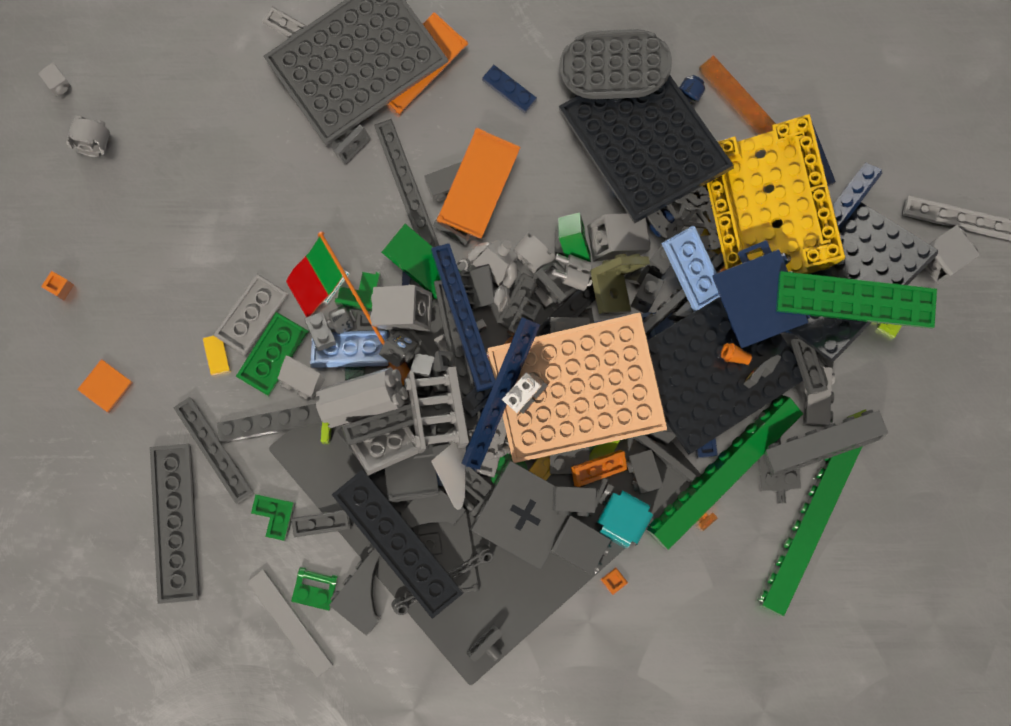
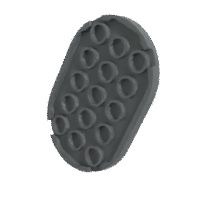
M643 29L601 30L583 33L577 36L569 46L567 45L564 48L560 58V73L565 85L576 95L588 99L636 98L649 95L658 90L667 81L672 67L671 52L665 41L659 39L655 33Z

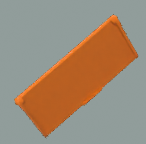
M435 12L432 13L423 25L449 62L388 103L398 114H401L468 45V41L454 31Z
M476 128L436 220L439 223L449 225L482 239L521 147L489 134L480 128Z

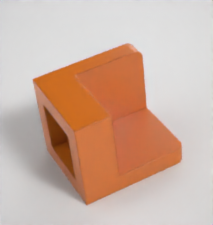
M51 271L41 287L60 299L65 300L74 284Z

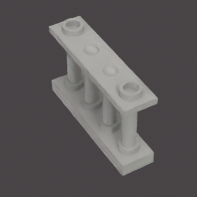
M448 367L443 376L415 379L414 372H409L404 380L405 389L409 390L416 432V436H414L415 448H418L419 453H423L426 449V444L450 441L457 443V448L466 447L469 441L456 367ZM444 384L448 389L446 395L418 398L416 387ZM441 403L450 404L451 412L449 414L421 417L419 406ZM450 422L454 425V431L450 434L424 437L422 425Z

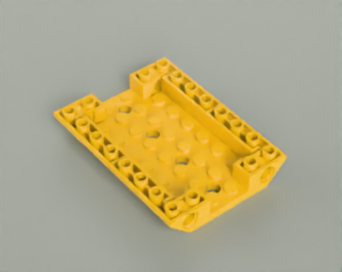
M810 114L772 125L773 131L738 141L735 136L718 141L734 165V169L707 183L726 270L742 264L738 256L739 251L767 240L772 252L780 250L781 254L785 253V255L791 256V261L786 264L788 272L810 274L828 269L845 259ZM765 150L766 155L763 158H757L756 154L758 151ZM767 185L774 186V190L771 193L764 192ZM775 220H782L783 224L780 228H773L772 225ZM760 251L747 256L750 261L763 255Z

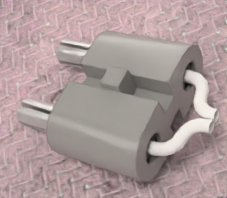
M556 254L555 260L565 264V273L554 269L552 271L553 276L561 278L563 284L582 291L592 284V279L589 281L590 275H588L591 271V262L573 255H569L567 258Z

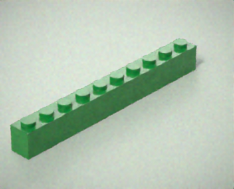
M781 395L773 400L772 404L763 410L759 417L753 423H750L745 428V431L736 437L732 444L726 450H723L718 458L709 464L705 471L695 478L691 485L685 491H682L677 499L668 505L658 518L650 523L646 530L662 547L669 550L765 453L768 446L774 444L804 413L788 396Z
M862 447L825 459L824 467H820L816 474V478H818L816 484H812L809 489L808 495L810 497L808 501L804 502L801 506L800 512L802 514L799 520L796 519L792 526L793 534L784 543L783 547L786 549L783 555L780 554L776 560L775 565H777V568L768 577L767 583L769 585L760 594L759 601L761 602L759 606L779 616H785Z

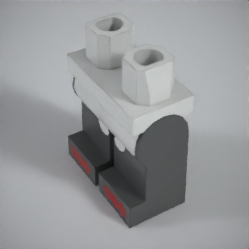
M535 372L525 373L502 400L516 413L520 411L524 414L536 401L532 396L537 399L549 385Z

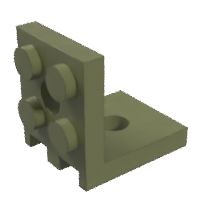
M619 254L615 256V259L605 260L602 262V265L591 269L590 273L599 314L631 312L624 275L650 264L648 256H640V254L626 256V254Z

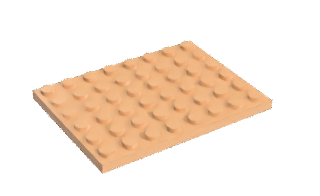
M641 312L535 337L516 383L525 373L535 372L549 386L537 399L532 396L536 401L524 414L520 411L516 413L508 405H506L503 413V420L514 463L667 430ZM511 343L488 348L495 380Z

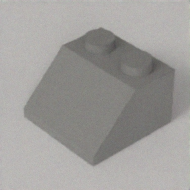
M287 355L278 379L282 382V387L290 391L292 388L299 391L297 395L306 400L309 397L314 400L316 392L325 381L320 373Z

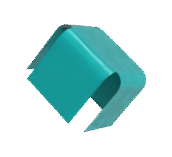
M622 490L620 496L615 493L610 496L596 523L604 525L599 532L600 534L626 549L632 541L636 543L635 546L638 545L653 514L648 512L649 504Z

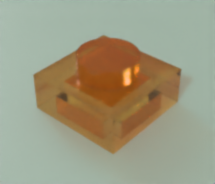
M713 512L709 515L705 513L698 520L699 523L696 527L702 532L718 518Z

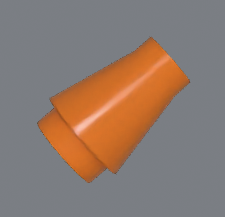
M733 343L725 344L721 351V357L726 362L748 365L752 359L750 353H747Z

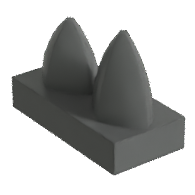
M361 125L357 128L349 129L346 132L347 138L345 140L335 139L331 142L333 151L344 164L371 139L365 128Z

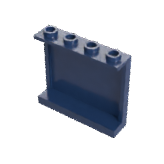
M780 250L712 275L741 349L801 325H806L808 323L807 319L810 318V315L776 312L779 272H788L785 253L781 254Z

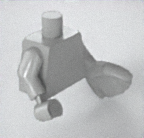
M495 240L493 243L484 242L478 244L467 254V258H463L457 263V266L462 261L466 263V268L462 271L470 267L472 260L474 261L472 264L476 268L490 265L492 281L499 286L494 297V303L498 306L499 312H502L508 305L510 287L518 276L517 255L511 250L512 243L508 240H503L502 242Z

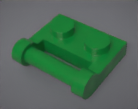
M300 567L291 602L330 611L331 607L329 605L332 603L330 599L335 593L338 576L323 575ZM304 578L330 584L329 590L303 584Z

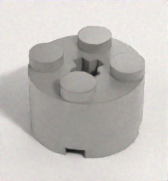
M76 116L72 122L66 144L71 149H73V146L78 148V153L98 157L99 153L104 155L110 131L105 127V122L96 119L92 121L82 116Z
M529 232L513 249L517 255V260L522 264L526 262V266L533 274L555 259V254L549 253L548 248L535 236H531Z

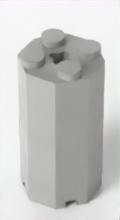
M390 367L321 388L316 392V397L320 396L319 401H316V408L323 423L328 422V427L333 428L398 409L404 405V400L408 398V393L403 388L400 371L398 369L393 370Z

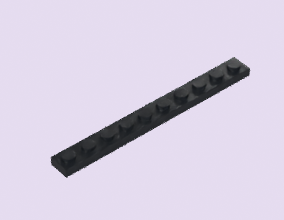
M593 283L587 286L584 291L578 289L539 326L535 337L550 334L551 317L577 318L596 299ZM474 387L462 399L463 409L470 417H473L486 405L492 388L477 392L476 387Z

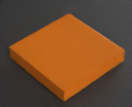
M101 359L77 390L109 413L133 382Z

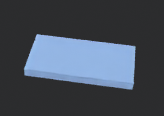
M691 226L661 243L694 312L720 297L712 275L717 274L695 226Z
M389 330L379 331L384 341L389 338ZM346 331L341 334L332 332L336 345L321 351L317 350L312 339L311 368L388 366V361L379 355L383 345L375 331Z

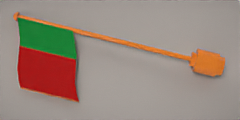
M319 232V238L310 252L295 266L286 280L287 285L305 316L309 317L335 290L344 277L371 324L368 311L325 239V233ZM372 326L380 342L384 345L385 341L377 327ZM388 362L390 366L387 368L391 367L393 370L398 369L400 371L401 382L404 386V380L410 372L407 363L404 362L397 368Z

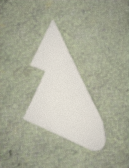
M454 427L451 430H449L446 434L452 433L454 431ZM450 441L451 445L431 462L454 508L460 510L465 498V465L461 464L466 453V447L457 448V443Z

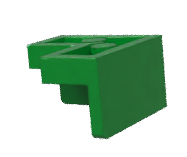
M581 213L559 217V240L565 257L568 258L569 255H573L591 262V252L586 240L585 226Z
M362 272L359 290L355 289L367 311H372L371 296L373 294V287H380L382 278L380 272H376V274ZM340 287L338 298H335L336 306H345L346 308L350 307V309L363 311L350 288Z

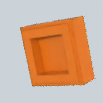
M616 567L600 579L612 595L628 583Z

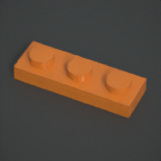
M618 450L571 467L574 486L580 487L627 470L625 452Z

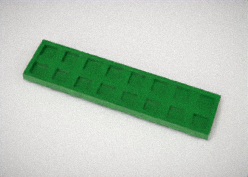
M780 271L776 312L933 329L935 328L937 289Z

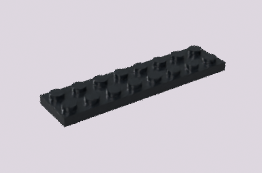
M364 469L331 494L432 619L463 594V591L388 501Z

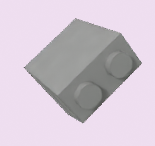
M605 214L587 225L593 261L615 259V256L619 254H626V256L633 254L642 255L651 250L646 219L644 218L634 224L628 214Z
M956 225L929 243L938 249V255L925 268L939 285L980 256V254L978 253V248L968 240L965 231Z
M416 285L373 287V294L371 296L372 313L370 315L372 326L380 329L431 330L432 292Z

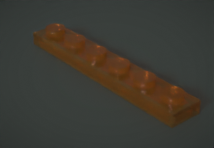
M714 55L699 67V70L758 135L773 131L772 125L776 123Z

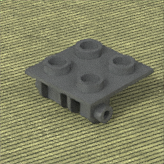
M490 265L468 272L459 271L471 309L494 303L495 296Z

